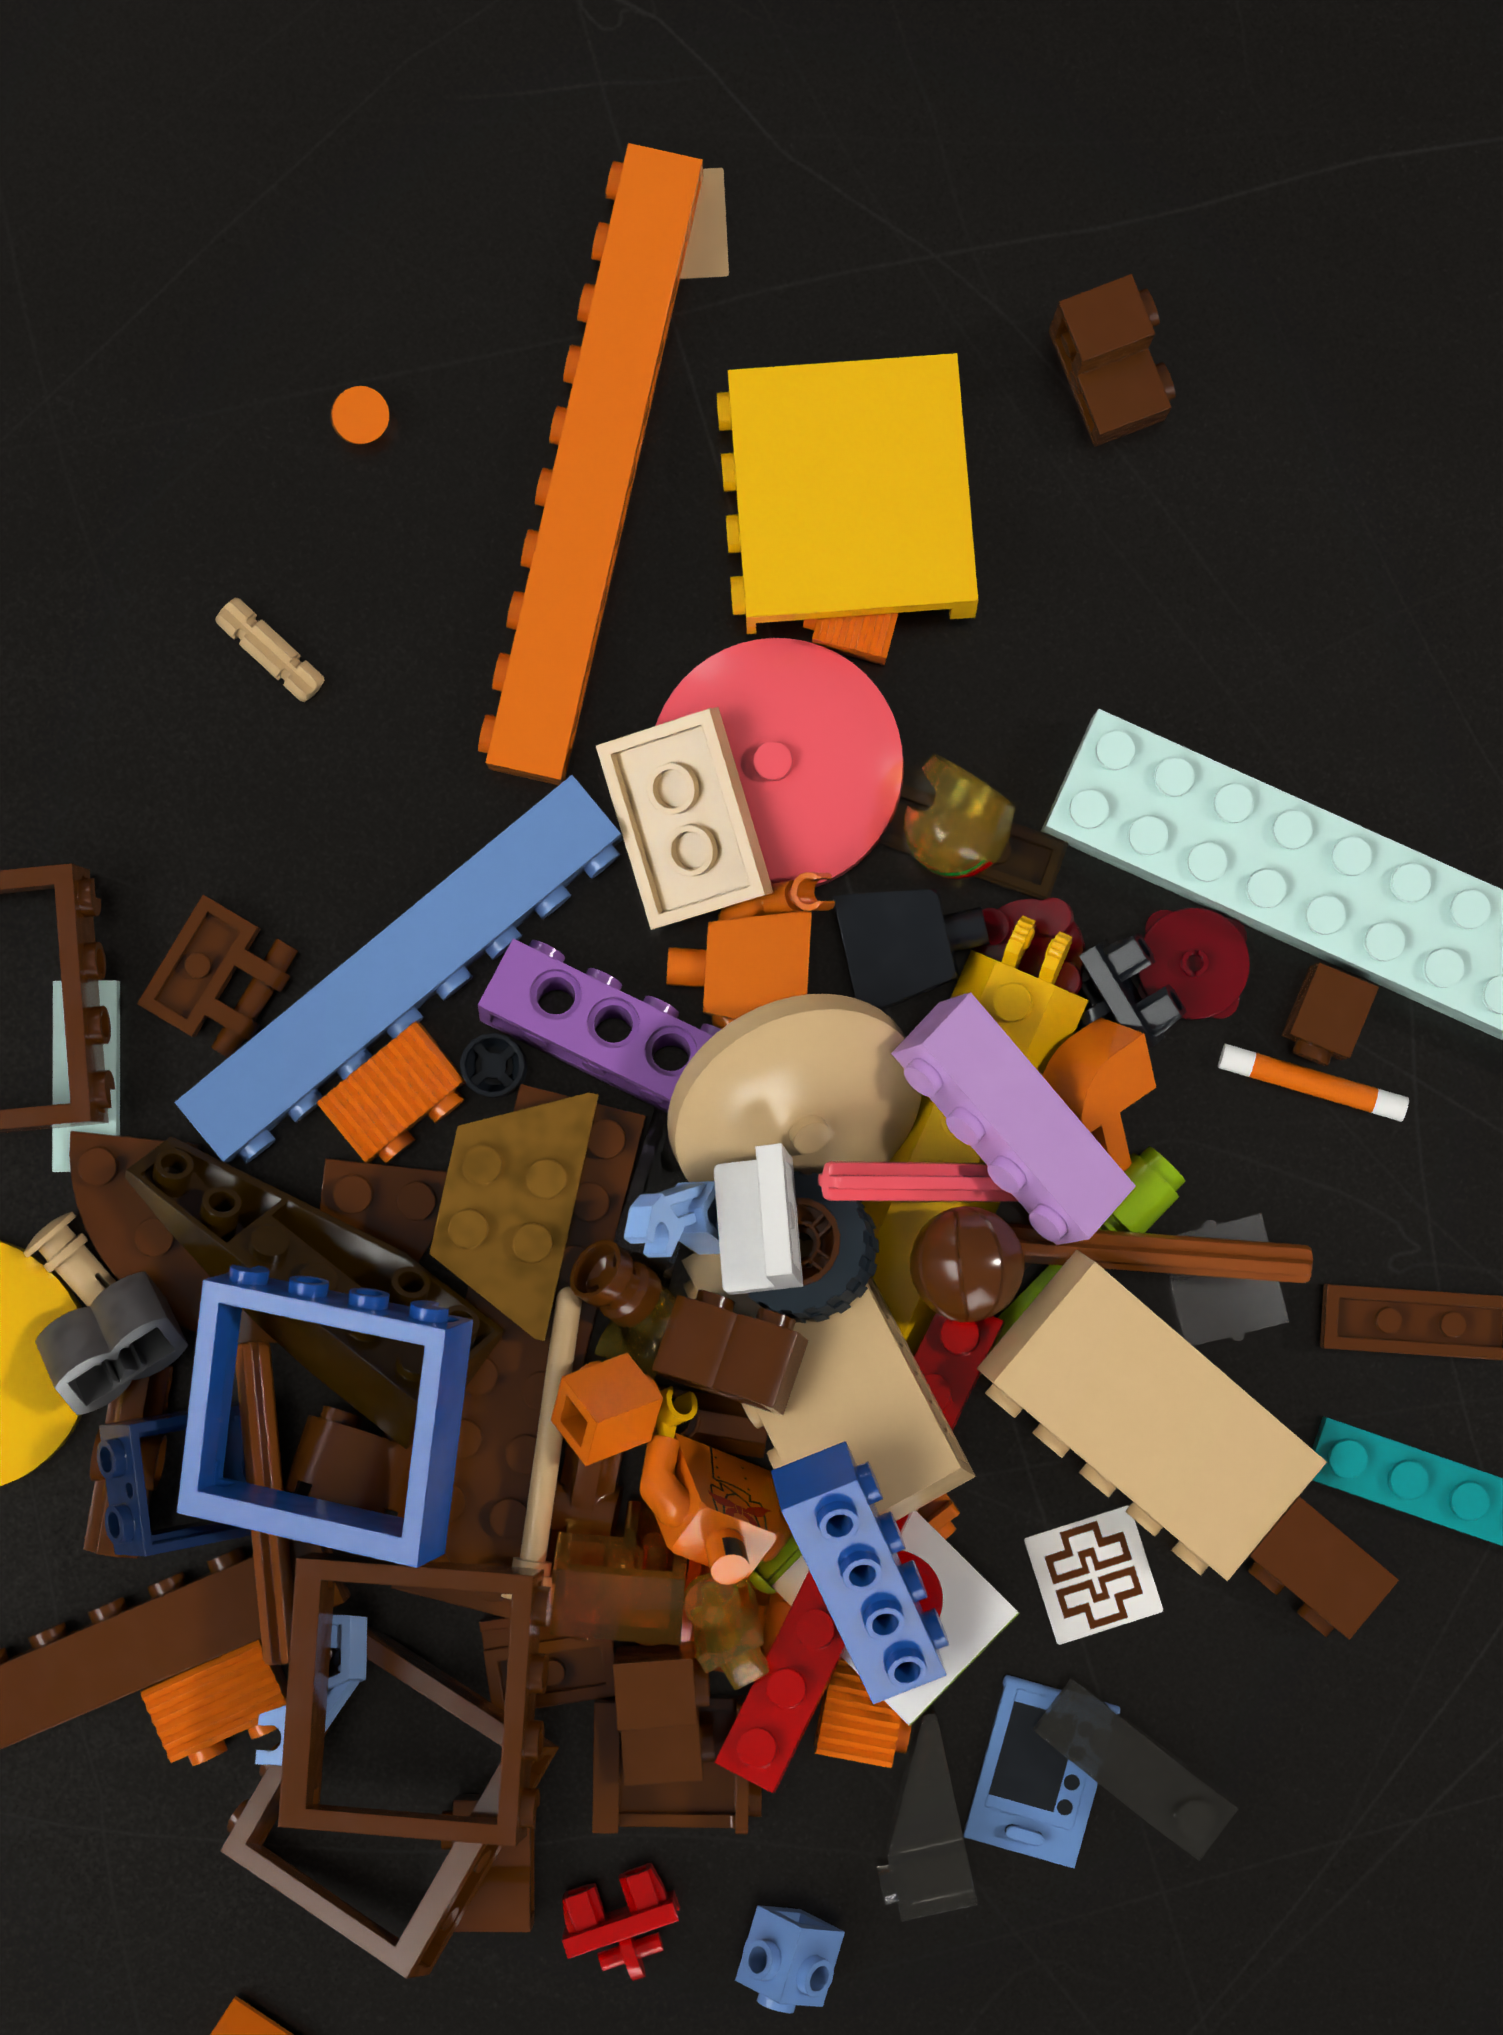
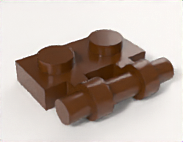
M202 895L137 1004L191 1037L197 1036L207 1017L223 1025V1028L211 1048L229 1058L240 1049L245 1039L250 1040L257 1033L261 1025L256 1020L275 990L279 992L283 990L290 978V975L285 972L298 953V950L276 938L264 960L248 950L261 928L206 895ZM240 968L253 976L235 1008H232L220 1001L219 998L236 969Z

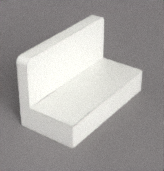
M782 1143L755 1146L756 1160L717 1164L714 1167L722 1287L729 1295L803 1287L793 1158Z

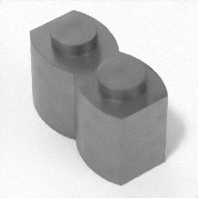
M146 1272L126 1276L111 1284L96 1297L91 1306L79 1308L60 1316L44 1328L35 1340L54 1388L76 1415L86 1414L109 1404L128 1388L132 1380L145 1378L163 1370L178 1359L188 1346L166 1297Z

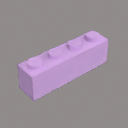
M971 992L939 1002L891 1053L904 1068V1076L908 1083L917 1092L932 1100L946 1117V1125L950 1132L961 1142L970 1145L987 1164V1171L993 1182L1004 1191L1011 1193L1029 1213V1221L1032 1227L1042 1237L1053 1241L1056 1246L1090 1239L1136 1187Z

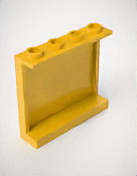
M957 353L728 370L729 392L717 393L719 431L732 430L733 453L721 454L724 492L736 491L738 514L726 515L728 553H741L743 576L730 577L733 615H746L747 634H756V623L949 609L950 619L975 618L978 606V589Z

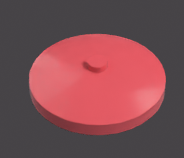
M766 638L743 642L726 648L710 656L684 677L666 701L656 726L709 708L719 707L771 884L795 880L800 874L805 872L830 873L832 879L820 880L815 886L818 887L844 875L869 855L885 831H887L895 815L903 785L904 757L900 733L893 713L877 686L861 669L840 654L811 642L791 638Z

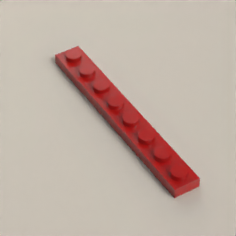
M935 1313L914 1356L952 1431L981 1374L976 1368L991 1352L1005 1325L1003 1320L995 1316L977 1322H959ZM912 1512L896 1521L901 1535ZM808 1571L714 1762L771 1793L776 1792L846 1649L810 1571Z

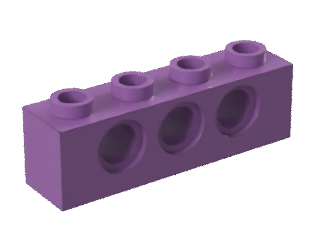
M513 938L478 1003L480 1021L668 1113L671 1096L683 1070L697 1051L721 1029L709 1024H703L698 1029L677 1019L679 1012L673 1006L658 998L645 996L643 1001L638 1000L620 991L622 984L603 971L588 968L585 974L563 963L565 956L550 945L537 940H531L528 946ZM553 990L564 991L574 1000L572 1007L562 1014L547 1013L538 1003L543 995ZM609 1018H618L625 1021L632 1031L626 1039L611 1043L601 1039L595 1030L602 1021ZM676 1046L687 1054L689 1061L679 1070L667 1071L660 1068L654 1062L653 1056L662 1047Z

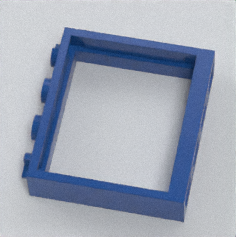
M230 1265L228 1273L204 1279L177 1513L415 1568L444 1555L473 1319L449 1315V1309L438 1307L439 1302L417 1300L412 1301L410 1306L390 1303V1294L377 1289L353 1288L349 1290V1294L329 1290V1281L318 1277L292 1276L289 1278V1282L269 1278L270 1270L263 1266L247 1268ZM242 1308L425 1346L404 1518L223 1477Z

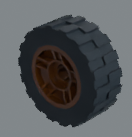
M795 1171L794 1181L799 1238L802 1241L812 1240L813 1242L810 1254L801 1258L803 1287L748 1293V1297L763 1308L786 1315L796 1320V1322L806 1323V1320L809 1319L820 1322L828 1320L829 1316L836 1312L842 1314L851 1307L849 1304L857 1297L861 1298L868 1289L866 1284L870 1276L874 1277L877 1268L875 1256L876 1253H879V1240L874 1236L873 1229H876L873 1219L864 1211L865 1206L860 1201H829L823 1197L822 1187L818 1185L817 1173L812 1172V1175H804L801 1171Z

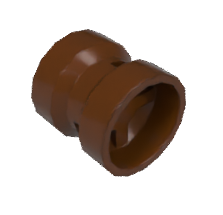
M600 1240L588 1246L579 1255L571 1271L570 1287L574 1294L587 1304L594 1307L599 1306L602 1314L613 1323L621 1327H633L647 1318L658 1303L661 1293V1280L656 1272L645 1264L632 1261L629 1253L617 1243L610 1240Z

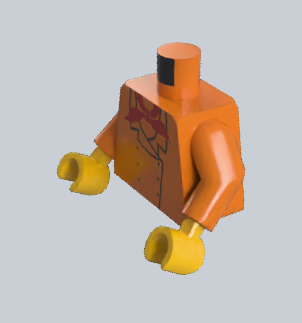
M670 1386L660 1391L663 1401L655 1425L656 1434L652 1435L650 1442H647L639 1486L640 1495L654 1513L665 1544L674 1554L708 1566L711 1576L720 1584L730 1585L738 1583L744 1578L749 1577L760 1562H768L775 1558L792 1537L791 1530L781 1512L771 1471L675 1433L677 1425L694 1418L697 1413L698 1402L695 1394L689 1391L678 1396L672 1404L673 1386Z

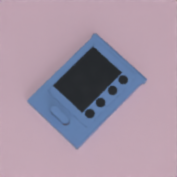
M1007 1674L1003 1678V1691L962 1835L969 1839L1075 1868L1115 1720L1120 1715V1707Z

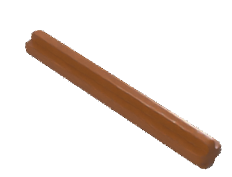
M1007 1223L1015 1232L1022 1245L1025 1263L1063 1266L1071 1255L1078 1250L1095 1261L1103 1269L1292 1283L1309 1282L1313 1268L1312 1248L1302 1244L1097 1230L1088 1240L1056 1246L1053 1241L1042 1237L1032 1225Z
M263 1340L242 1342L238 1344L235 1367L246 1483L284 1491L271 1346L267 1341ZM251 1530L263 1661L268 1665L289 1664L294 1597L289 1539Z

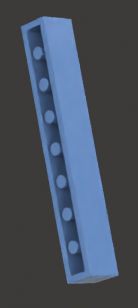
M571 775L174 1103L223 1162H233L239 1156L245 1164L252 1161L276 1140L269 1131L288 1116L297 1123L318 1107L317 1102L323 1097L319 1092L320 1089L337 1075L344 1080L373 1056L368 1050L387 1034L393 1040L415 1021L420 1022L424 1017L418 1011V1008L435 994H438L444 1001L467 984L473 977L467 968L481 956L487 953L494 960L506 952L513 938L519 940L522 937L516 929L521 923L535 912L541 919H544L571 897V894L565 887L578 876L586 872L592 879L609 867L621 855L615 846L623 840L622 834L575 777Z

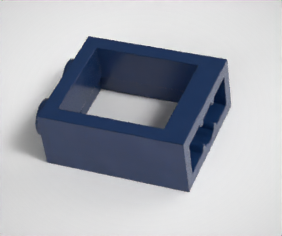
M239 1401L231 1402L223 1477L246 1482ZM188 1409L99 1425L101 1441L97 1447V1463L101 1474L106 1479L109 1507L105 1512V1528L110 1541L114 1544L115 1555L145 1557L251 1536V1530L210 1520L151 1531L139 1438L186 1430Z

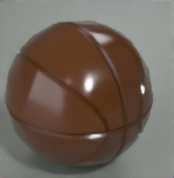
M955 1207L931 1218L921 1228L910 1254V1274L919 1296L931 1310L953 1321L977 1322L999 1313L1014 1299L1024 1274L1025 1258L1022 1245L1015 1232L1001 1217L979 1207Z

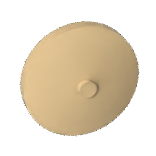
M806 994L777 1000L745 1013L730 1022L713 1035L692 1057L678 1079L671 1096L667 1120L668 1138L671 1149L688 1182L714 1181V1167L717 1164L756 1160L755 1146L782 1143L793 1158L794 1172L801 1171L804 1175H812V1172L822 1173L824 1165L830 1161L889 1162L904 1143L913 1127L922 1095L908 1083L904 1076V1068L891 1054L906 1038L899 1026L879 1008L853 997L836 994Z

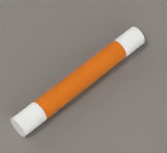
M1224 1044L1221 1051L1218 1068L1400 1122L1403 1121L1408 1109L1409 1097L1228 1044Z

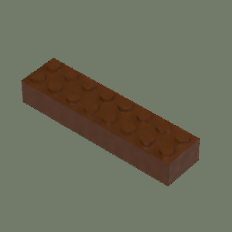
M520 1084L514 1111L569 1098L570 1096ZM601 1104L596 1105L545 1341L534 1339L468 1286L465 1300L504 1331L502 1338L465 1388L446 1550L444 1555L432 1561L512 1567L513 1557H520L556 1296L562 1288L570 1287V1275L573 1265L588 1246L600 1240H610L615 1243L617 1241L648 1119L645 1115ZM583 1300L572 1373L585 1365L599 1311V1306L594 1307ZM563 1437V1441H562L561 1456H562L563 1449H564V1445H565V1441H566V1440L564 1439V1437ZM393 1585L391 1587L392 1589L509 1619L511 1617L512 1600L501 1597L500 1593Z

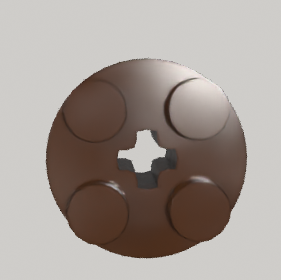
M323 1406L320 1417L308 1415L284 1490L298 1494L301 1482L312 1485L308 1497L383 1514L385 1509L397 1512V1517L404 1518L413 1444L405 1449L385 1432H383L381 1437L359 1430L362 1423L361 1417L329 1406Z

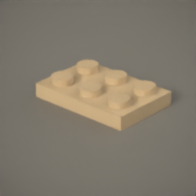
M719 707L709 708L596 745L651 930L774 893Z

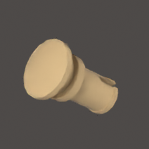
M73 1211L52 1220L43 1227L30 1241L23 1254L28 1258L38 1250L47 1260L43 1267L49 1273L55 1269L88 1307L91 1306L103 1290L115 1283L116 1280L84 1245L88 1238L83 1233L76 1236L67 1225L76 1217Z

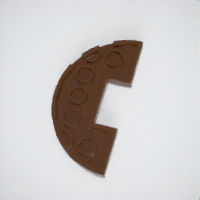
M70 1131L69 1158L76 1204L85 1229L97 1252L118 1280L135 1273L146 1272L166 1297L178 1324L197 1332L203 1280L210 1278V1276L169 1232L125 1178L128 1168L165 1140ZM184 1142L201 1150V1144ZM326 1158L320 1210L407 1253L419 1263L433 1240L448 1171ZM242 1309L238 1342L263 1340L268 1343H277Z

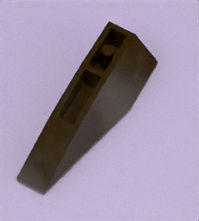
M172 1136L126 1170V1180L169 1232L210 1277L228 1273L230 1265L247 1268L263 1266L270 1270L269 1278L289 1282V1278L292 1276H312L328 1280L329 1290L349 1294V1290L353 1288L377 1289L390 1294V1303L410 1306L412 1301L417 1300L439 1302L438 1307L449 1309V1315L473 1319L465 1388L502 1338L504 1330L407 1253ZM242 1308L269 1336L308 1371L402 1447L407 1449L413 1444L425 1346Z

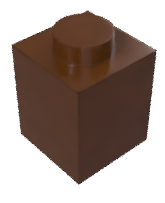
M1320 962L1311 965L1281 1036L1296 1042L1293 1053L1315 1063L1328 1066L1332 1057L1338 1060L1350 1059L1379 987Z

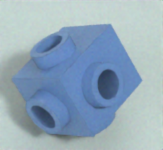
M757 1905L735 1981L758 1992L757 2002L778 2012L794 2013L796 2005L823 2007L828 1988L833 1980L834 1968L845 1931L801 1909Z

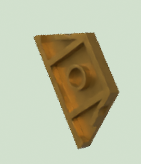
M585 1093L457 1126L429 1254L537 1340L545 1341L599 1096L594 1093Z

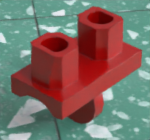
M652 1863L627 1870L619 1875V1881L627 1902L625 1907L605 1913L595 1883L586 1884L563 1893L562 1903L566 1927L562 1943L568 1959L618 1942L619 1946L597 1953L602 1970L606 1971L625 1964L632 1981L646 1977L642 1958L664 1951L663 1943L659 1932L636 1939L635 1936L679 1921L677 1911L680 1910L675 1891L666 1892L664 1884Z

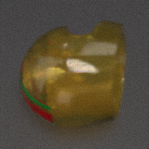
M933 753L923 764L922 769L936 791V798L933 805L926 811L907 806L904 817L906 842L914 858L932 873L951 879L971 877L988 869L1000 859L1009 841L1016 807L1007 798L973 774L950 760Z

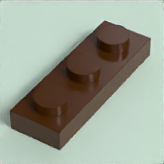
M1324 1284L1320 1347L1324 1349L1503 1360V1295Z

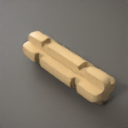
M234 598L229 601L216 616V623L232 639L239 638L241 640L239 645L277 680L281 678L285 680L283 686L299 701L306 702L312 698L325 681L321 673L307 660L301 662L299 660L301 655L265 621H257V614L241 599Z

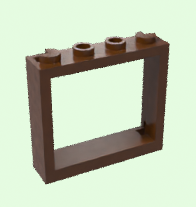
M73 863L0 870V894L55 888L70 1103L0 1110V1133L109 1123L108 1108H112L110 1090H115V1082L111 1071L105 1070L103 1044H108L110 1041L111 1024L107 1008L100 1006L98 980L105 978L106 959L102 944L95 942L93 918L94 916H99L101 912V899L96 897L94 878H90V870Z
M310 1552L297 1557L278 1827L516 1847L527 1836V1828L535 1829L536 1810L540 1806L539 1788H530L532 1761L539 1762L541 1760L544 1746V1722L534 1720L536 1694H544L546 1691L549 1672L548 1654L539 1653L540 1626L549 1627L553 1605H550L551 1587L543 1586L544 1569L430 1561L415 1568L367 1556ZM335 1581L512 1594L497 1819L320 1804Z
M367 1626V1661H372L502 1746L504 1711L379 1629L374 1626ZM330 1648L329 1678L340 1673L338 1666L341 1664V1649ZM545 1737L541 1760L539 1762L532 1761L530 1788L537 1787L559 1749V1746ZM281 1742L277 1743L271 1750L277 1749ZM501 1762L470 1817L497 1819ZM261 1765L259 1774L262 1776V1779L251 1798L244 1800L231 1815L227 1825V1831L230 1832V1835L220 1851L406 1979L429 1975L503 1846L455 1842L399 1939L262 1845L279 1817L282 1766Z

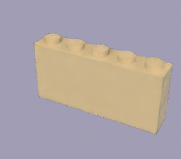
M799 1238L801 1258L810 1254L813 1242L812 1240L802 1241ZM695 1252L681 1260L691 1279L684 1283V1289L688 1298L696 1299L698 1290L716 1293L736 1302L733 1312L753 1318L756 1317L758 1309L763 1308L749 1298L748 1293L729 1295L723 1290L720 1254L699 1255ZM870 1276L866 1284L868 1289L861 1298L857 1297L849 1304L851 1307L842 1314L836 1312L830 1315L828 1320L820 1322L809 1319L806 1320V1323H795L793 1331L808 1340V1344L784 1415L741 1404L752 1424L757 1429L764 1426L772 1441L774 1448L767 1451V1455L773 1469L846 1441L856 1464L860 1465L868 1461L872 1467L883 1496V1500L874 1503L879 1515L891 1511L897 1521L976 1476L873 1277Z
M1078 1250L1071 1255L976 1368L993 1383L985 1392L986 1395L1014 1418L1017 1417L1022 1409L1026 1410L1040 1422L1032 1432L1038 1439L1061 1458L1069 1449L1078 1454L1087 1462L1079 1473L1108 1498L1116 1488L1130 1498L1133 1503L1125 1512L1153 1536H1156L1163 1527L1179 1540L1171 1551L1199 1575H1202L1210 1566L1228 1581L1327 1463L1100 1265Z

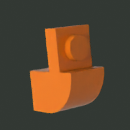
M1100 1017L1072 1035L1056 1050L1043 1073V1077L1119 1167L1126 1171L1132 1162L1120 1112L1154 1090L1156 1083L1145 1034Z

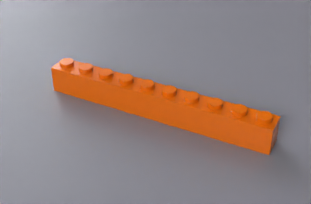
M628 143L624 163L614 160L612 162L606 187V199L615 200L610 224L598 223L591 256L592 260L601 261L595 285L584 284L578 309L577 320L587 323L581 346L570 345L564 369L563 382L572 384L567 408L556 407L551 424L549 443L558 445L553 469L542 468L536 490L535 505L544 507L539 531L528 529L523 546L521 566L530 568L525 593L514 591L508 611L506 627L516 630L511 654L500 652L494 672L492 689L502 692L497 715L486 714L481 728L478 751L488 753L485 763L490 770L560 785L566 779L704 177L703 159Z

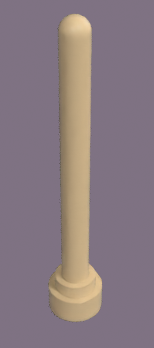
M571 1287L562 1288L556 1296L520 1557H513L512 1567L544 1569L543 1586L551 1587L550 1604L554 1601L557 1576L551 1574L552 1562L546 1561L563 1441V1436L552 1423L551 1416L561 1378L572 1373L582 1305V1299L574 1294ZM501 1594V1597L512 1600V1594Z

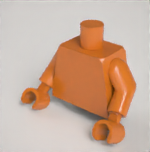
M805 872L800 874L795 880L773 883L774 893L722 908L718 914V920L708 922L707 949L669 947L666 984L672 986L704 987L703 1013L712 1016L713 1026L720 1029L760 1006L793 996L806 995L812 912L810 911H828L835 906V901H818L814 894L815 886L820 880L832 879V875L824 872Z

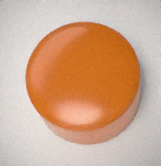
M366 386L351 387L343 391L332 405V426L336 433L349 443L358 445L370 443L378 439L388 426V405L382 395L372 388Z

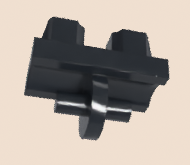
M1140 933L1117 940L1112 944L1106 939L1079 955L1105 1000L1101 998L1091 979L1082 984L1077 995L1089 1001L1077 1030L1082 1029L1100 1017L1116 1023L1110 1013L1112 1011L1119 1024L1144 1033L1147 1047L1150 1049L1166 1037L1163 1032L1168 1030L1187 1013L1177 993L1169 984L1143 1000L1130 977L1156 962L1153 953Z

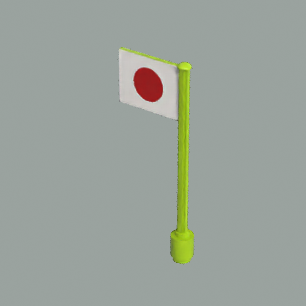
M1148 1146L1139 1156L1132 1153L1130 1155L1132 1164L1124 1173L1136 1187L1098 1230L1145 1233L1179 1198L1176 1191L1186 1182L1185 1179L1170 1162L1151 1146ZM1049 1265L998 1317L1005 1322V1325L994 1347L1061 1269L1062 1265ZM916 1510L912 1512L902 1533L906 1549L897 1552L902 1564L911 1560L915 1562L928 1596L919 1601L924 1612L933 1608L936 1609L946 1632L949 1645L939 1649L947 1676L884 1700L909 1726L926 1711L1020 1614ZM793 1535L775 1558L768 1562H760L748 1577L756 1589L766 1594L778 1592L791 1606L809 1571ZM845 1649L842 1658L857 1672L847 1649Z

